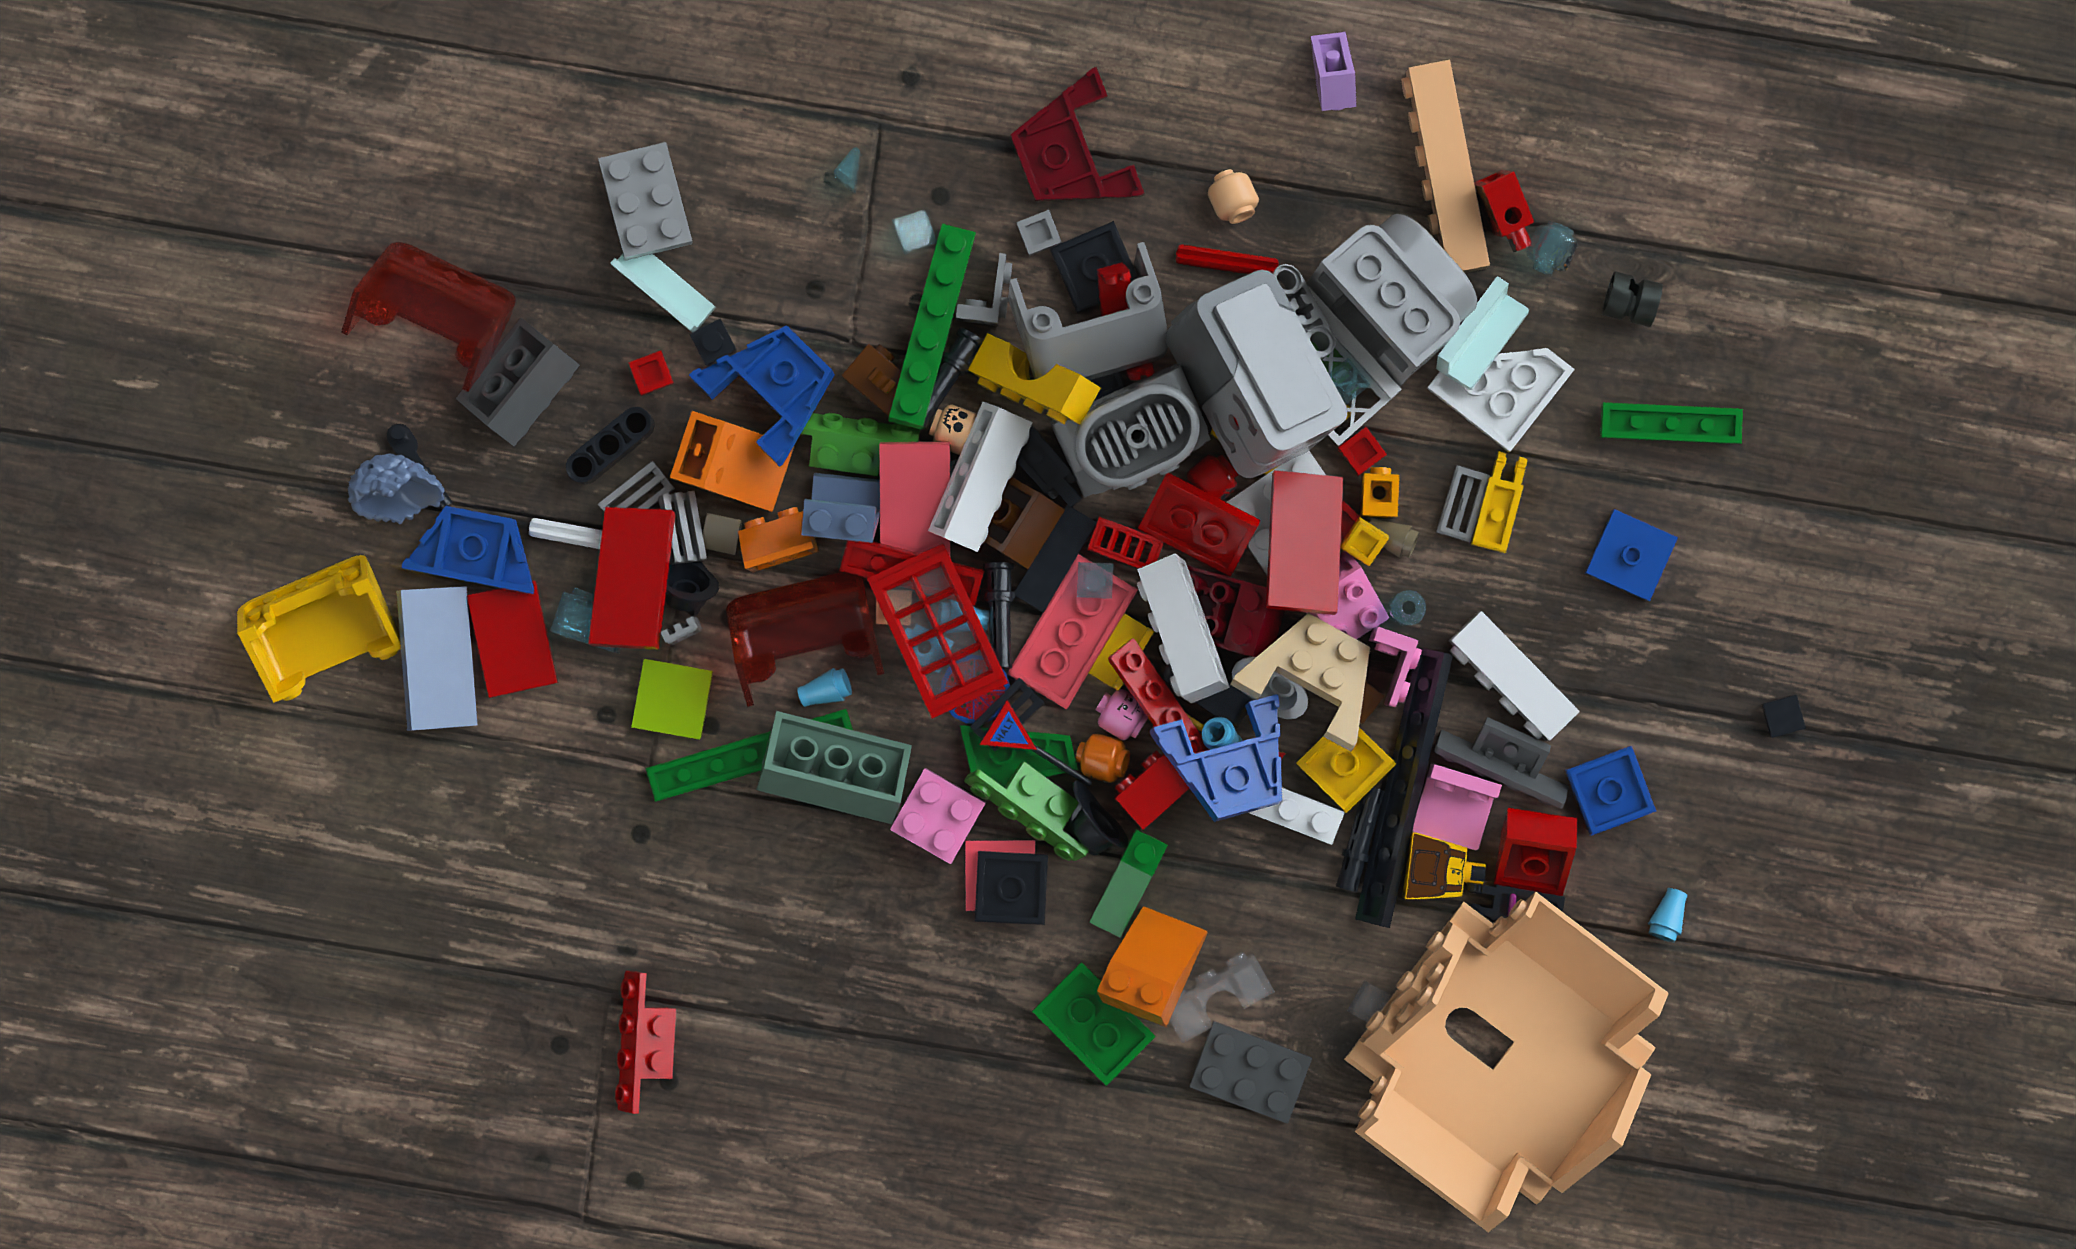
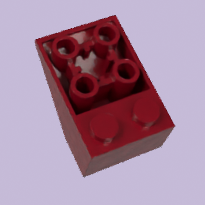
M1187 566L1215 647L1248 657H1257L1277 640L1285 610L1266 608L1267 587Z

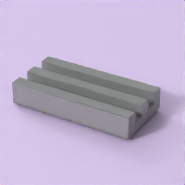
M652 461L599 502L598 505L605 512V507H609V505L651 472L656 476L619 504L617 508H628L661 482L664 488L638 507L640 509H650L659 502L658 496L671 493L675 488L654 461Z
M1458 465L1455 467L1436 533L1471 542L1490 475ZM1461 475H1465L1467 479L1452 529H1450L1446 525ZM1474 478L1481 481L1465 533L1459 531Z
M695 491L667 493L658 496L660 509L672 510L671 502L675 504L678 533L681 536L684 555L681 556L674 523L670 564L698 562L707 559Z
M693 616L687 618L686 621L689 625L687 627L684 623L673 625L675 633L670 629L661 631L665 643L675 645L701 632L703 628L699 619Z

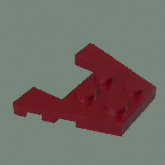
M1097 67L1090 69L1054 101L1042 108L1010 134L1035 201L1131 198L1145 195L1134 164L1101 177L1098 175L1074 112L1077 109L1108 98Z

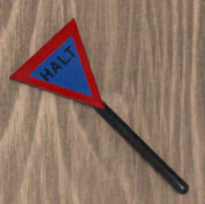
M1008 700L1005 701L979 745L1030 749L1085 785H1092V781L1033 744Z

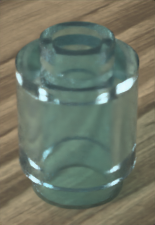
M1406 590L1395 594L1391 598L1388 612L1395 623L1402 626H1410L1423 619L1426 613V603L1419 593ZM1406 601H1411L1415 605V611L1410 615L1405 614L1402 610V606Z

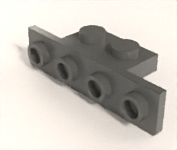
M1489 717L1486 718L1474 743L1441 729L1434 752L1441 755L1445 760L1453 763L1457 762L1472 769L1480 776L1490 777L1502 782L1511 790L1522 791L1531 795L1545 805H1553L1562 809L1565 804L1569 786L1539 773L1550 753L1551 745Z

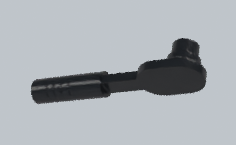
M404 424L392 425L387 431V440L395 453L423 465L425 471L430 475H434L417 454L418 443L410 429ZM446 492L443 493L444 500L440 501L439 508L441 510L445 506L453 504Z

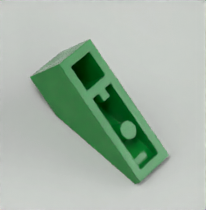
M1135 828L1089 923L1121 938L1168 846L1166 843Z

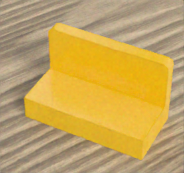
M1124 613L1088 673L1119 691L1123 681L1109 663L1108 657L1132 638L1135 639L1143 651L1154 630Z

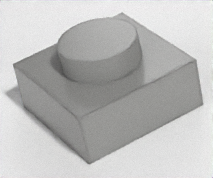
M1049 210L1016 222L1029 256L1062 243Z

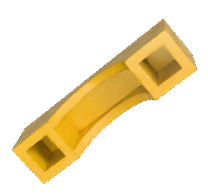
M987 333L968 371L980 377L977 384L994 393L1000 388L1002 389L1000 392L1002 396L1016 403H1019L1022 398L1025 400L1023 402L1024 406L1039 414H1042L1043 410L1046 409L1048 410L1046 414L1048 417L1065 425L1067 420L1080 425L1101 389L1099 386L1082 375L1058 364L1042 377L1030 380V364L1026 353L1011 343Z

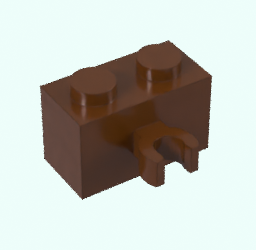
M868 344L842 374V377L889 416L901 370L892 363L895 357L882 345L879 344L875 349Z

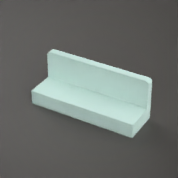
M622 254L618 260L614 258L610 263L692 333L698 330L716 308L653 254L626 261Z
M1498 276L1477 302L1476 309L1465 318L1437 358L1436 369L1468 390L1474 388L1529 312L1526 306L1507 295L1509 283Z

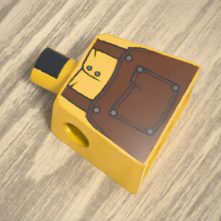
M1412 832L1407 852L1402 897L1405 899L1462 897L1464 882L1483 885L1486 864L1467 862V847Z

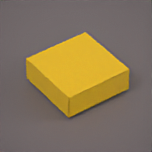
M1359 517L1341 542L1340 548L1367 566H1370L1388 541L1389 535Z

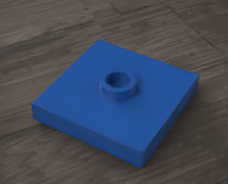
M1613 509L1585 574L1641 599L1650 601L1678 537Z
M1632 746L1565 770L1589 836L1656 812Z

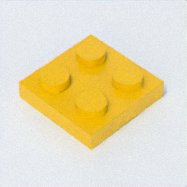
M1360 727L1357 743L1352 752L1322 737L1296 762L1298 767L1345 813L1396 765L1394 760Z

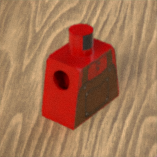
M1500 170L1474 182L1478 202L1494 235L1506 236L1513 252L1532 245L1525 227L1534 223V219L1515 172ZM1510 208L1512 216L1510 220L1506 221L1505 212Z

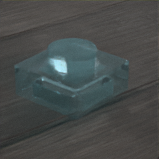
M1078 562L1077 598L1112 599L1113 564Z

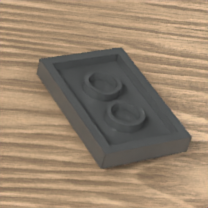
M1213 1020L1189 1087L1288 1124L1312 1057Z

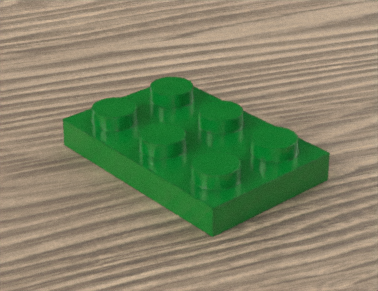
M1081 961L1032 1012L1107 1086L1156 1035L1136 1015L1103 1003L1097 993L1101 980Z

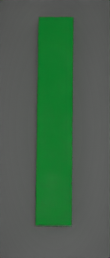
M847 709L811 719L853 730ZM771 731L645 768L655 802L761 771Z

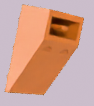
M692 411L670 478L773 512L794 446L784 464L779 467L756 443L763 436L762 434Z

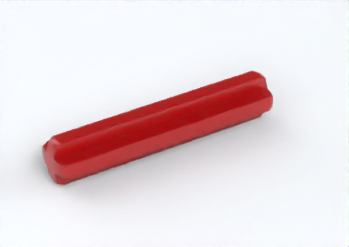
M1183 244L1178 245L1175 258L1178 264L1250 274L1257 270H1267L1272 273L1279 266V261L1276 258Z

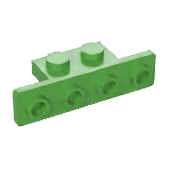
M812 413L801 434L812 436L810 467L878 476L880 470V442H918L920 429L898 423L893 425L878 423L871 418L857 420L843 418L836 413L824 415Z
M1022 762L1017 766L1005 787L981 770H976L966 776L964 782L971 786L970 790L973 794L981 799L993 802L999 807L998 810L1003 816L1019 821L1027 827V833L1035 839L1045 840L1054 847V852L1059 857L1068 861H1076L1087 855L1089 850L1063 831V828L1079 804L1078 801L1026 762Z

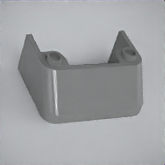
M1144 242L1137 244L1134 261L1139 278L1133 280L1126 290V302L1129 309L1062 327L1058 314L1049 307L1039 306L1027 310L1017 278L1010 280L1008 301L1034 379L1042 377L1058 364L1082 375L1088 380L1155 362L1165 356L1168 350L1165 339L1167 324L1162 295Z

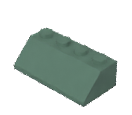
M776 711L756 790L892 824L901 803L912 745Z

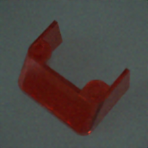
M395 242L385 249L354 288L341 333L348 335L361 318L373 325L379 326L390 324L398 315L458 343L455 352L456 359L464 367L468 368L462 389L469 392L488 366L513 313L516 299L510 291L410 244Z
M840 572L735 598L727 606L726 611L734 664L747 707L754 706L751 683L764 682L769 679L776 671L775 660L843 644L844 651L849 656L864 658L872 654L877 675L884 674L879 643L862 576Z

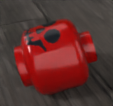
M1211 454L1206 455L1188 470L1186 474L1190 484L1221 500H1224L1236 490L1237 481L1235 478L1239 476L1221 454L1218 457Z

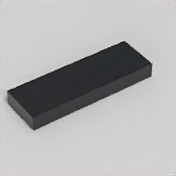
M1066 505L1064 513L1014 592L1016 597L1042 612L1046 609L1097 523L1069 505Z

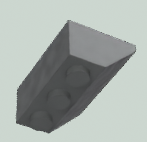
M520 318L455 399L486 426L515 446L526 435L538 416L550 405L551 400L564 384L572 378L573 373L580 365L523 318Z

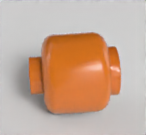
M1099 733L1091 735L1086 743L1081 742L1076 753V762L1080 763L1082 774L1087 778L1106 783H1112L1118 777H1124L1130 761V751L1126 750L1122 740Z

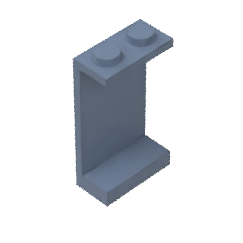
M814 473L812 499L804 500L801 535L873 543L880 519V480Z

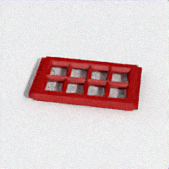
M944 543L867 578L932 719L1008 684Z

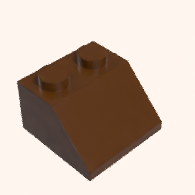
M1011 477L1007 481L1002 493L1001 505L994 512L988 526L987 538L983 543L1029 569L1065 510L1038 491Z

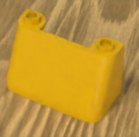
M364 555L348 558L251 599L237 611V634L273 703L282 699L288 701L296 698L302 693V688L306 682L305 678L366 652H369L373 658L385 660L396 655L401 649L399 632L373 570Z

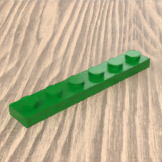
M946 224L941 226L891 407L890 422L923 430L976 232Z

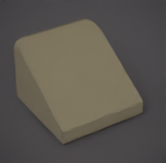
M707 513L703 531L705 549L735 555L739 540L738 531L741 530L742 520Z

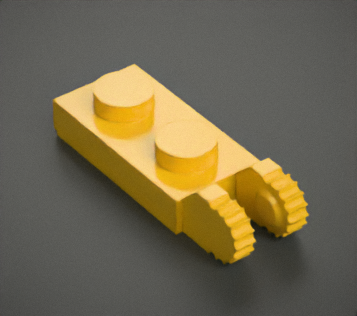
M1498 451L1492 475L1488 479L1471 545L1506 553L1524 487L1521 484L1527 465V458L1519 457L1515 463L1513 481L1509 482L1500 479L1507 458L1505 452Z

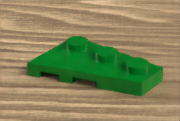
M960 725L971 773L981 770L1003 787L1006 786L1017 766L1022 762H1026L1045 777L1065 773V771L1030 749L1001 747L995 753L989 746L979 745L981 739L970 729V726ZM981 727V729L984 732L988 729L986 727ZM1026 731L1033 744L1074 770H1078L1070 735Z

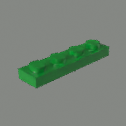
M1603 402L1601 404L1600 438L1742 444L1743 409Z

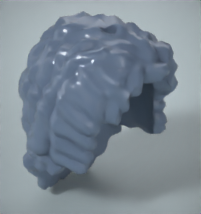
M389 453L375 455L371 460H366L356 469L355 474L351 476L349 481L348 502L351 503L354 512L368 520L374 519L377 522L381 520L388 522L391 520L393 523L402 524L405 518L412 520L414 514H419L421 509L427 508L429 505L439 507L440 501L444 500L443 493L445 490L439 480L436 479V476L430 475L425 471L423 465L415 463L403 455L395 456Z

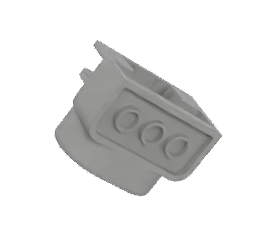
M1403 214L1390 216L1380 226L1366 225L1360 228L1321 261L1306 283L1399 387L1448 343L1459 329L1460 323L1477 307L1476 292L1463 270L1424 227Z
M1173 364L1154 373L1150 377H1145L1094 401L1080 425L1070 420H1067L1065 425L1055 420L1049 421L1084 498L1110 489L1116 490L1120 487H1128V490L1141 486L1148 482L1147 478L1158 473L1164 475L1179 468V463L1190 456L1192 451L1199 449L1205 442L1211 440L1201 409L1181 365ZM1137 429L1139 432L1138 436L1131 438L1132 432Z

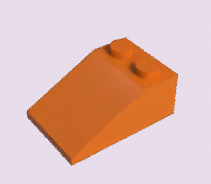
M797 507L778 512L779 519L765 523L764 517L744 523L745 529L738 531L746 570L753 573L819 552L815 537L801 535L803 511L799 512Z
M1143 906L1110 960L1097 990L1103 1003L1167 1027L1208 932Z

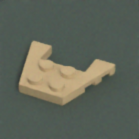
M1308 613L1238 672L1230 685L1258 700L1273 672H1277L1338 706V710L1323 737L1352 752L1358 738L1370 647Z

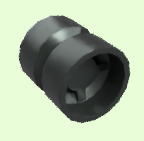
M1615 271L1607 289L1602 315L1619 320L1628 316L1631 323L1650 328L1659 307L1663 284L1646 279L1637 283L1634 276Z

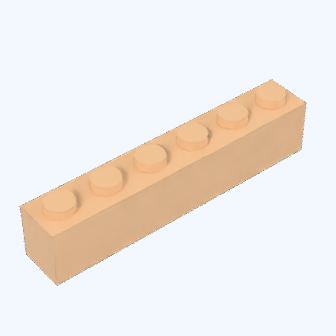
M1450 60L1409 67L1406 71V77L1401 79L1405 99L1411 98L1413 112H1408L1411 132H1417L1420 146H1415V155L1418 167L1424 166L1426 180H1422L1421 184L1425 201L1431 200L1433 214L1428 215L1431 234L1438 236L1439 245L1458 264L1464 273L1487 269L1490 266L1451 62Z

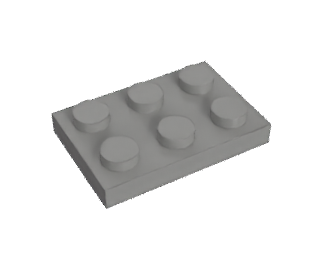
M666 142L598 158L625 261L692 244V237Z

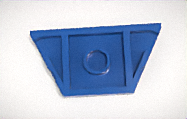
M445 506L437 516L433 527L425 532L419 540L421 543L411 556L403 561L401 567L403 569L524 593H534V586L516 519Z

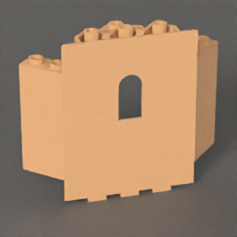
M1537 892L1526 901L1522 899L1517 901L1510 910L1509 916L1507 918L1499 917L1494 924L1463 901L1441 932L1437 931L1430 938L1426 945V952L1413 969L1406 971L1396 984L1397 990L1383 1009L1376 1011L1366 1024L1367 1030L1344 1059L1374 1082L1369 1090V1093L1372 1094L1371 1099L1366 1101L1358 1113V1117L1361 1120L1355 1132L1488 1233L1509 1216L1519 1192L1537 1205L1552 1186L1563 1193L1623 1146L1651 1077V1074L1642 1066L1655 1049V1046L1638 1033L1660 1016L1669 994ZM1468 1008L1474 1011L1513 1041L1493 1069L1447 1034L1445 1028L1446 1019L1453 1010Z

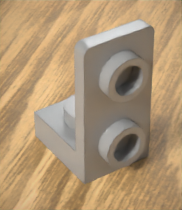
M999 253L993 307L987 308L985 301L966 299L965 305H957L956 321L998 326L999 318L1006 319L1008 298L1002 297L1003 283H1010L1012 263L1006 262V254Z

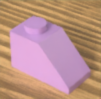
M1340 32L1311 36L1316 86L1321 110L1337 111L1356 107L1355 71L1346 33Z

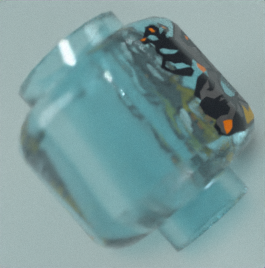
M1548 221L1547 225L1538 226L1532 236L1531 245L1528 246L1526 251L1528 258L1535 262L1532 268L1549 276H1552L1554 271H1566L1578 247L1577 240L1573 237L1574 231L1552 221Z

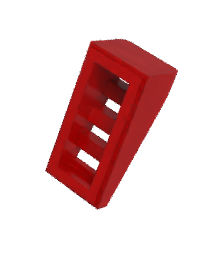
M1099 517L1087 550L1139 569L1158 560L1164 542L1148 534ZM1106 528H1109L1113 532L1105 549L1100 547ZM1119 533L1125 534L1126 537L1120 553L1113 552ZM1132 538L1139 539L1133 558L1127 557ZM1147 542L1152 544L1146 563H1143L1139 560Z

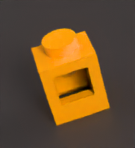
M1370 467V473L1362 474L1360 517H1398L1399 475L1391 474V468ZM1376 486H1380L1385 490L1383 499H1376L1373 496L1372 492Z

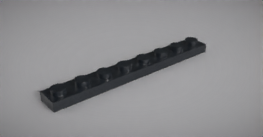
M1419 647L1418 649H1421L1422 652L1416 669L1412 671L1410 687L1392 757L1396 765L1388 774L1355 920L1390 928L1453 658L1452 654Z

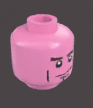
M1124 689L1116 690L1112 696L1106 692L1095 709L1101 713L1098 718L1099 726L1120 740H1126L1130 736L1136 738L1148 719L1132 694Z

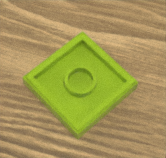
M644 659L631 728L701 740L713 671Z

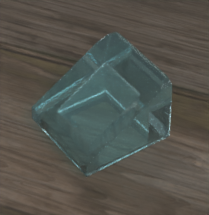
M853 147L834 170L835 178L854 194L856 193L862 156L861 151L857 147Z
M926 210L892 220L905 255L937 243Z

